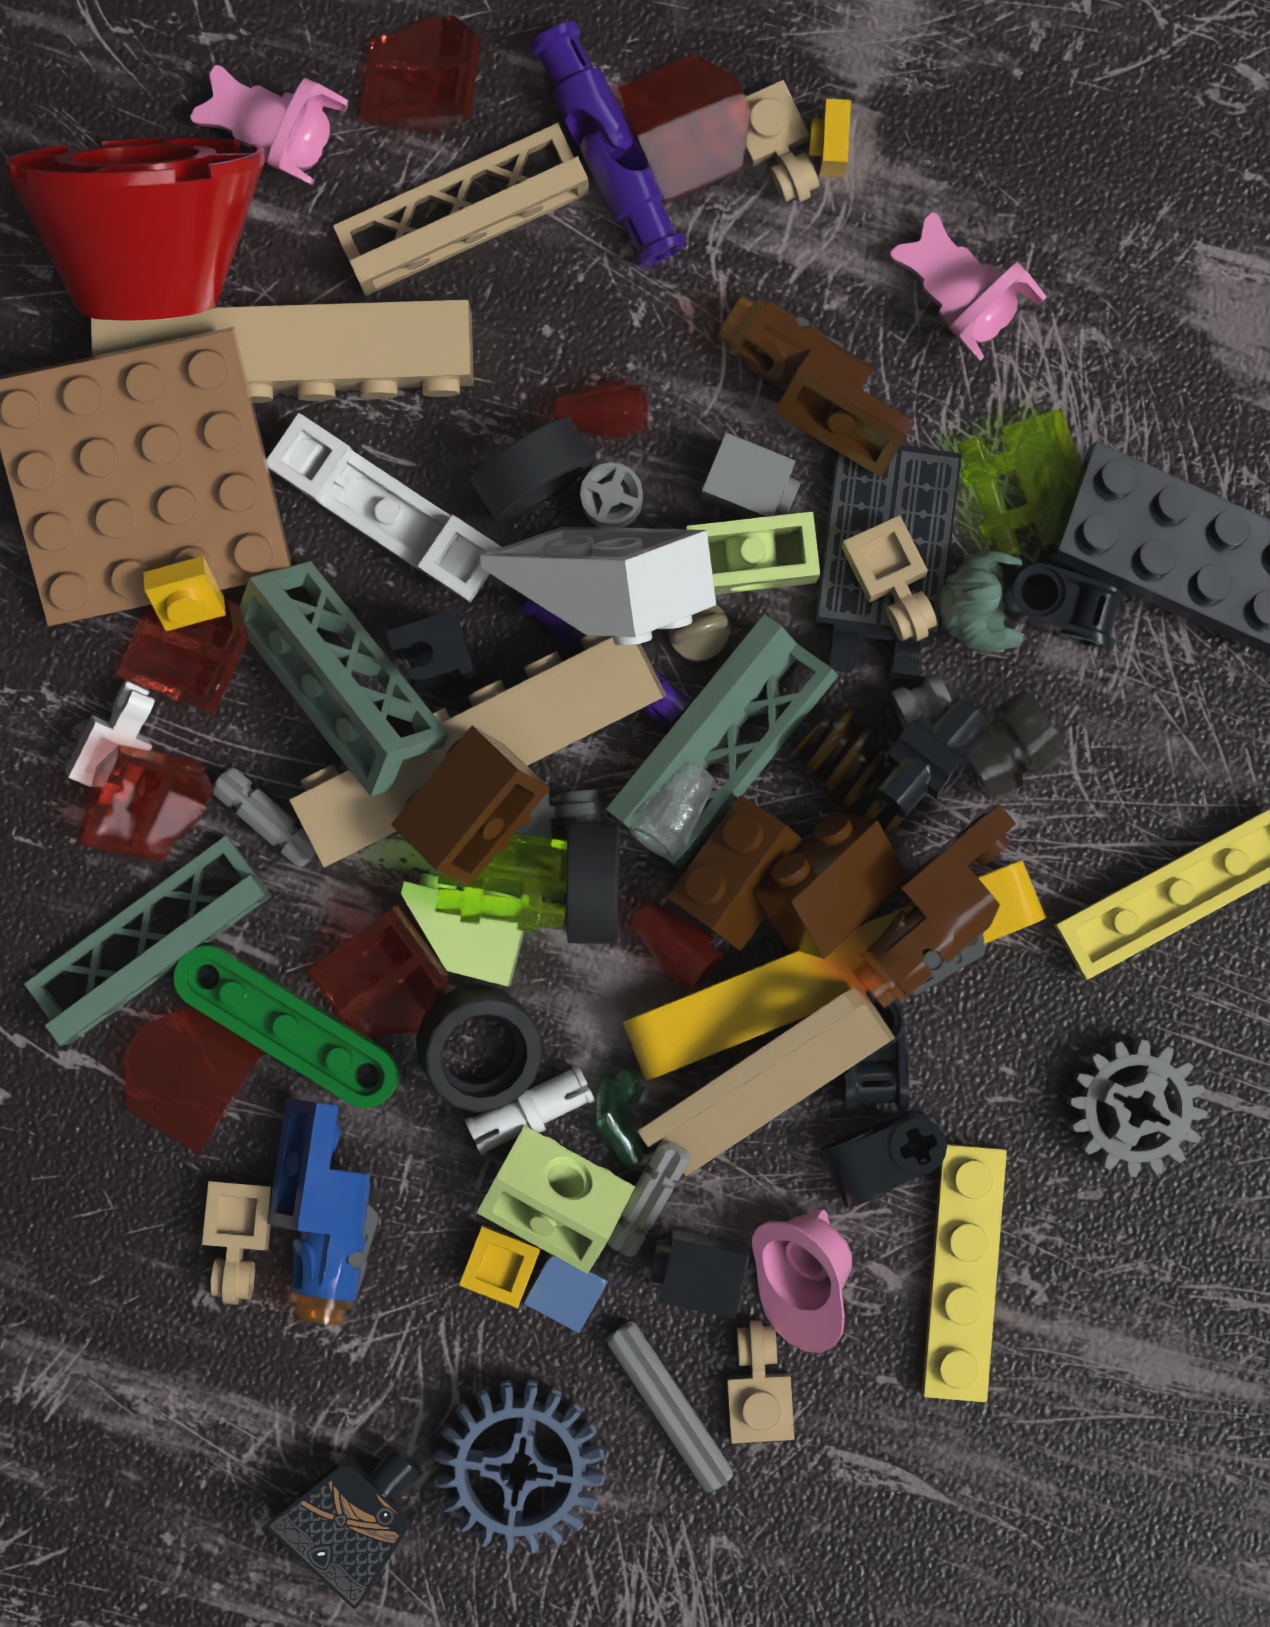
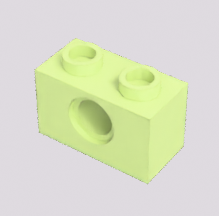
M813 512L690 525L686 527L687 530H707L715 595L814 584L820 576Z
M524 1126L477 1213L588 1274L608 1242L635 1186L615 1176L608 1169L599 1167L564 1148L555 1140Z

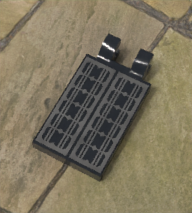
M900 445L885 472L879 477L836 451L814 625L832 627L827 665L835 672L851 674L852 669H855L858 637L893 642L888 679L913 682L914 677H917L920 640L915 642L910 637L901 641L894 632L886 612V607L895 603L892 593L870 603L868 602L842 550V544L844 540L900 515L928 570L926 577L907 585L912 595L920 591L926 595L936 616L937 625L928 629V637L923 639L938 640L942 618L939 614V605L937 603L942 586L946 584L945 580L947 579L962 453Z

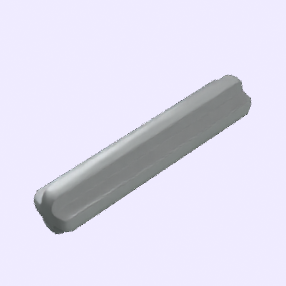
M629 1322L613 1331L607 1338L608 1346L702 1488L709 1493L725 1485L733 1477L731 1466L638 1326L633 1322Z

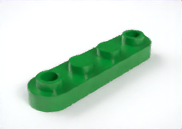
M215 945L199 946L192 949L177 962L174 970V985L182 1000L345 1102L358 1108H373L384 1103L395 1092L400 1077L399 1066L394 1056L387 1049L224 948ZM205 964L214 966L219 972V982L214 988L204 986L199 979L200 969ZM370 1063L378 1069L379 1081L376 1085L367 1086L359 1080L358 1069L361 1064Z

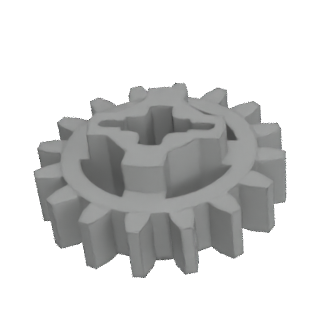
M1137 1039L1133 1053L1129 1054L1122 1042L1115 1041L1111 1043L1112 1058L1108 1061L1098 1053L1093 1052L1089 1056L1090 1062L1095 1068L1091 1076L1084 1073H1075L1073 1078L1085 1088L1082 1095L1067 1097V1104L1081 1109L1082 1117L1069 1123L1072 1131H1087L1090 1135L1081 1146L1084 1153L1092 1154L1100 1149L1104 1150L1100 1166L1112 1170L1119 1160L1122 1159L1125 1174L1130 1177H1137L1141 1162H1145L1153 1174L1159 1175L1163 1173L1162 1157L1167 1155L1179 1163L1186 1160L1183 1151L1179 1147L1183 1140L1193 1143L1200 1142L1201 1137L1190 1128L1192 1120L1207 1118L1208 1112L1194 1107L1192 1099L1204 1093L1205 1088L1201 1084L1186 1083L1185 1078L1194 1068L1190 1062L1183 1061L1175 1066L1170 1065L1174 1049L1163 1045L1153 1057L1150 1056L1149 1041ZM1134 1065H1143L1142 1069L1137 1071L1132 1080L1120 1084L1108 1080L1112 1074L1120 1069ZM1166 1080L1171 1084L1176 1096L1177 1114L1170 1112L1163 1093L1168 1085ZM1114 1093L1126 1098L1128 1096L1140 1098L1145 1093L1142 1103L1150 1108L1149 1112L1160 1118L1159 1122L1147 1117L1145 1119L1134 1117L1129 1123L1131 1112L1123 1107L1124 1103L1114 1098ZM1097 1100L1106 1105L1111 1121L1106 1131L1108 1133L1107 1136L1102 1131L1097 1119ZM1154 1132L1165 1135L1160 1142L1151 1147L1138 1150L1131 1149L1132 1146H1136L1141 1136Z

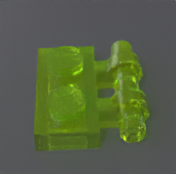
M1062 408L1002 427L999 433L1006 450L1005 453L989 458L982 436L959 443L966 467L962 468L961 472L967 488H974L984 520L980 521L979 525L984 539H991L995 551H1000L1013 557L1021 555L1022 552L1015 531L1030 525L1039 548L1056 542L1081 470V464ZM1013 473L1024 506L1007 511L997 478Z
M513 834L507 841L510 844L503 854L498 852L470 887L438 872V884L458 886L463 888V890L438 887L435 913L460 916L459 922L479 925L480 919L516 923L517 930L536 933L537 927L563 929L566 905L541 901V898L564 900L567 841ZM484 890L517 894L519 898L485 894Z

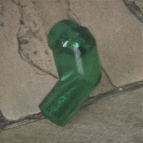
M627 1070L620 1072L617 1076L609 1074L599 1084L594 1120L598 1133L622 1168L635 1165L647 1154L646 1147L628 1121L629 1104L639 1102L643 1093V1086L638 1076Z

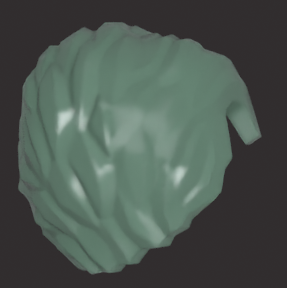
M982 551L964 558L963 564L956 569L955 573L948 575L945 580L946 584L942 586L937 604L939 605V614L942 618L943 627L948 629L952 637L964 642L967 648L973 649L977 653L1004 652L1005 649L1016 648L1023 642V633L1005 628L1004 572L1002 567L997 565L998 563L1022 565V560L1000 551Z

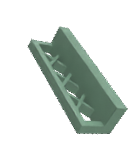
M311 561L249 578L235 623L370 797L392 789L403 760L444 747L449 733ZM304 586L317 605L314 607L293 600L284 590ZM317 627L342 635L350 644V650L325 642L318 634ZM352 671L377 678L385 688L384 694L360 686L352 677ZM387 715L412 722L419 733L401 738L386 720Z
M764 614L606 810L638 838L679 870H682L725 817L738 797L743 795L836 680L838 675L831 667L798 645L780 624ZM794 661H797L814 673L799 693L780 696L779 680ZM768 713L769 730L759 742L740 745V728L747 719L752 716ZM729 762L730 778L721 790L701 794L700 777L708 767L714 764ZM689 810L690 828L674 848L655 834L670 814Z
M226 835L25 982L24 985L50 1019V1022L45 1027L59 1046L72 1044L174 969L179 959L192 949L208 944L272 897V895L230 837ZM225 855L243 880L219 898L200 895L204 869ZM193 878L191 894L175 891ZM166 897L190 900L188 917L185 923L168 935L150 932L154 906ZM199 902L210 903L198 912ZM143 914L141 930L125 928ZM115 934L139 937L136 959L118 972L100 969L104 942ZM149 939L159 940V942L148 949ZM92 952L90 967L74 965ZM65 971L88 974L86 995L65 1011L60 1008L45 987ZM99 976L108 977L106 981L97 986Z

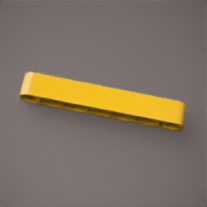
M1023 860L1016 861L978 877L1000 904L992 924L983 933L985 944L1046 918ZM907 905L861 924L826 959L794 951L623 1021L622 1025L645 1081L809 1016L841 994L859 985L864 992H868L892 982L870 956L867 949L880 938L902 909L908 914L913 908Z

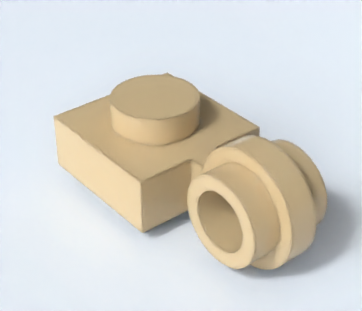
M784 80L727 105V114L752 167L775 157L778 165L771 167L770 173L781 199L787 202L795 198L798 203L811 197L810 191L819 187L816 172L806 153L794 156L790 150L808 142L810 135Z
M899 515L844 540L842 550L868 602L870 603L892 593L895 603L887 606L886 612L897 637L901 641L911 637L915 642L928 637V629L937 625L933 608L922 591L912 595L907 586L926 577L928 570L901 516Z
M208 1181L202 1245L227 1247L226 1259H215L211 1276V1295L222 1297L224 1304L237 1305L240 1299L250 1300L252 1297L255 1281V1262L244 1261L243 1248L268 1250L271 1224H267L273 1187Z
M762 1320L749 1321V1327L737 1328L739 1366L751 1365L752 1375L727 1377L731 1443L795 1440L790 1373L765 1374V1364H777L775 1326H762Z

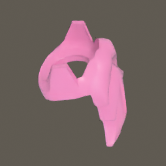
M219 65L213 66L210 73L213 97L194 108L191 114L192 122L198 126L225 130L231 133L235 140H239V144L251 148V144L261 145L264 148L265 161L269 166L313 185L315 179L303 171L312 168L318 162L322 155L323 147L327 144L330 136V123L326 114L322 111L323 106L346 112L348 100L308 78L302 80L295 94L285 92L281 97L260 85L249 88L236 81L223 67Z
M931 213L924 219L918 242L899 244L890 252V257L895 263L912 271L920 279L922 291L940 307L938 315L945 325L979 361L984 358V355L977 343L991 340L998 335L1002 328L1010 323L1017 311L1018 300L1016 295L1018 292L1038 306L1046 298L1040 287L1018 261L1002 275L989 264L982 266L966 247H957L948 237L942 221L936 213Z

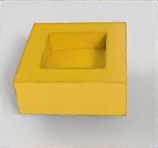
M826 99L822 119L811 118L809 156L820 157L819 176L844 178L848 163L851 100Z
M204 556L143 572L144 591L166 631L226 615L224 596Z
M483 1224L459 1286L518 1308L541 1248Z

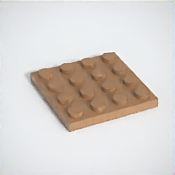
M234 327L0 376V451L48 626L151 605L144 591L143 572L204 556L220 590L246 585L250 577L292 566Z

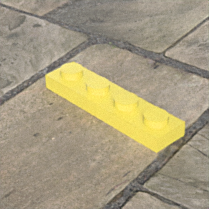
M1270 808L1054 924L1083 980L1096 976L1269 882Z
M947 1144L946 1156L940 1164L922 1395L924 1397L987 1402L1007 1150L1004 1148Z

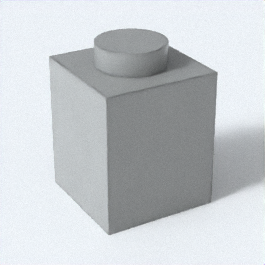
M725 433L702 489L701 500L748 519L774 516L776 512L787 515L801 484V481L790 477L796 461Z

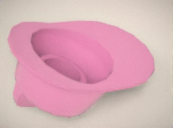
M820 1208L813 1209L806 1215L794 1217L786 1222L768 1221L759 1225L752 1237V1248L756 1262L759 1295L766 1317L771 1325L775 1326V1331L789 1344L805 1352L822 1353L833 1348L843 1334L844 1307L842 1288L852 1270V1253L846 1240L830 1225L827 1212Z

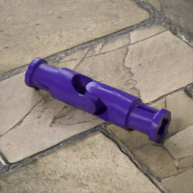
M567 21L558 24L538 35L531 41L528 47L534 58H540L555 88L551 96L573 139L576 141L614 221L623 223L638 253L635 257L640 269L652 267L676 255L688 244L682 233H676L661 203L665 195L644 154L640 150L600 68H593L578 39L581 32L576 22Z

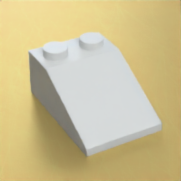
M562 526L479 555L481 568L585 635L613 636L615 645H635L650 641L652 639L651 631L687 626L692 623L693 614L716 605L707 530Z

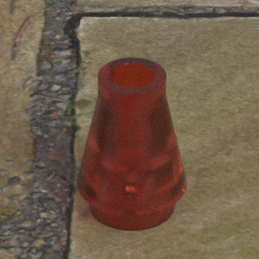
M629 378L572 393H560L556 395L555 417L556 419L570 417L578 431L582 433L631 441L633 435L647 433L648 398L646 387L644 384H631Z
M655 900L645 906L630 925V929L640 937L674 985L682 983L690 991L696 989L713 972L724 956V953L714 945L716 943L715 937L665 910Z

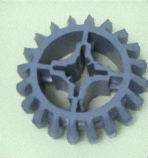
M510 1380L501 1383L500 1395L502 1401L495 1403L491 1393L486 1388L478 1390L476 1397L482 1411L477 1413L470 1405L464 1402L457 1407L456 1413L467 1427L462 1428L456 1424L446 1423L442 1430V1436L449 1442L457 1445V1448L446 1446L437 1448L434 1457L435 1461L441 1464L453 1466V1469L442 1471L435 1477L436 1487H456L457 1491L449 1494L443 1500L442 1506L446 1512L454 1511L462 1506H465L467 1509L459 1519L457 1528L461 1532H465L476 1521L481 1523L483 1527L477 1542L483 1547H486L491 1542L494 1532L504 1534L502 1552L505 1554L513 1552L515 1536H525L528 1553H537L539 1550L538 1533L545 1531L549 1542L554 1546L560 1545L563 1542V1534L558 1522L561 1520L570 1529L579 1531L583 1527V1519L573 1508L574 1505L585 1510H595L598 1503L597 1497L584 1489L583 1486H602L605 1479L604 1472L586 1467L587 1464L597 1463L604 1459L603 1446L591 1445L583 1447L582 1444L597 1433L595 1423L586 1422L575 1428L572 1423L581 1414L582 1405L575 1401L563 1413H560L556 1410V1407L560 1402L562 1391L557 1387H553L549 1391L545 1403L535 1400L538 1391V1383L535 1380L527 1381L524 1399H515L514 1386ZM517 1417L514 1438L508 1444L502 1447H486L485 1451L470 1449L477 1436L487 1427L498 1421ZM536 1420L549 1426L561 1437L568 1448L572 1464L561 1463L558 1457L544 1454L538 1448L535 1442ZM525 1437V1454L529 1455L528 1465L535 1463L537 1470H527L525 1479L521 1480L519 1495H514L515 1479L510 1477L512 1468L504 1470L503 1463L509 1464L513 1462L515 1453L519 1452L521 1438ZM469 1469L480 1471V1476L494 1479L501 1485L505 1499L504 1512L492 1507L478 1494L471 1481ZM556 1482L569 1484L563 1495L553 1505L537 1513L522 1515L525 1498L531 1490L539 1486L554 1487Z

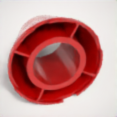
M163 137L99 141V147L71 152H68L67 145L51 146L13 155L6 159L5 163L7 176L78 313L88 318L101 320L137 321L189 316L206 312L218 305L265 163L264 148L259 144H251L252 154L240 153L239 140Z

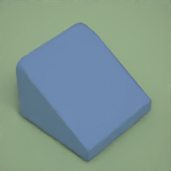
M550 1254L524 1304L580 1333L608 1283L609 1277L593 1268L586 1274Z

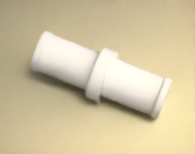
M577 1064L572 1069L529 1090L526 1089L519 1098L500 1109L484 1111L464 1120L481 1156L487 1154V1151L518 1137L524 1126L537 1133H541L546 1130L545 1123L588 1102H594L595 1099Z

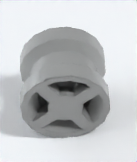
M613 462L600 464L589 471L582 482L580 496L583 512L590 523L596 527L626 528L640 514L643 502L641 482L635 472L627 466Z
M938 673L925 677L922 685L915 689L908 690L901 687L890 692L892 705L903 731L921 715L933 722L952 700Z

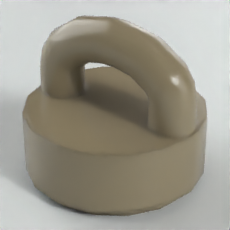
M717 605L693 614L692 623L687 626L667 629L669 643L675 653L685 660L696 663L709 661L718 656L725 648L730 633L728 618Z

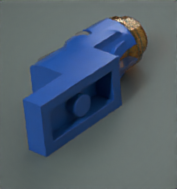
M286 1098L267 1224L300 1231L299 1239L293 1240L292 1245L294 1277L289 1301L295 1303L293 1318L313 1323L344 1325L346 1310H352L353 1301L357 1299V1293L359 1292L368 1263L366 1259L379 1220L378 1213L368 1204L370 1174L330 1167L331 1155L336 1149L339 1140V1125L337 1122L339 1106Z

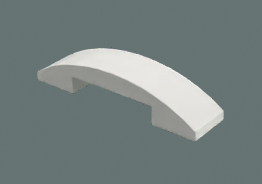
M297 414L267 458L268 468L392 554L471 603L490 575V573L481 568L479 555L502 548L500 545L453 514L452 516L355 453L349 445L302 414Z

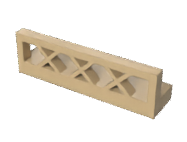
M556 123L337 223L333 227L365 296L588 195L589 182L578 156L574 158L559 124ZM553 144L561 164L531 178L522 176L521 174L528 155ZM517 160L513 172L501 168ZM485 174L509 182L507 189L472 204L465 201L472 181ZM461 186L457 197L445 194L446 192ZM430 199L453 207L450 215L419 229L409 227L417 205ZM404 212L400 223L389 220V218ZM374 225L396 233L393 241L363 255L359 254L352 235Z
M859 985L841 994L638 1130V1133L648 1147L660 1140H669L685 1148L690 1153V1160L683 1173L685 1176H688L895 1039V1037Z

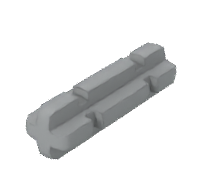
M231 767L227 769L214 783L211 789L213 794L230 808L235 806L238 809L236 814L273 846L279 844L283 848L281 853L293 864L303 867L309 863L317 853L304 828L298 829L295 826L297 821L262 790L257 788L254 791L250 787L252 782L240 771Z
M669 1140L660 1142L651 1158L650 1167L645 1168L607 1242L612 1249L629 1257L637 1254L646 1238L647 1230H651L676 1184L675 1181H679L688 1165L690 1153L685 1148Z

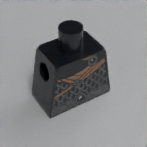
M395 1445L373 1469L357 1455L350 1453L281 1506L273 1514L266 1528L355 1610L363 1601L414 1520L416 1511L400 1495L422 1470L405 1451Z

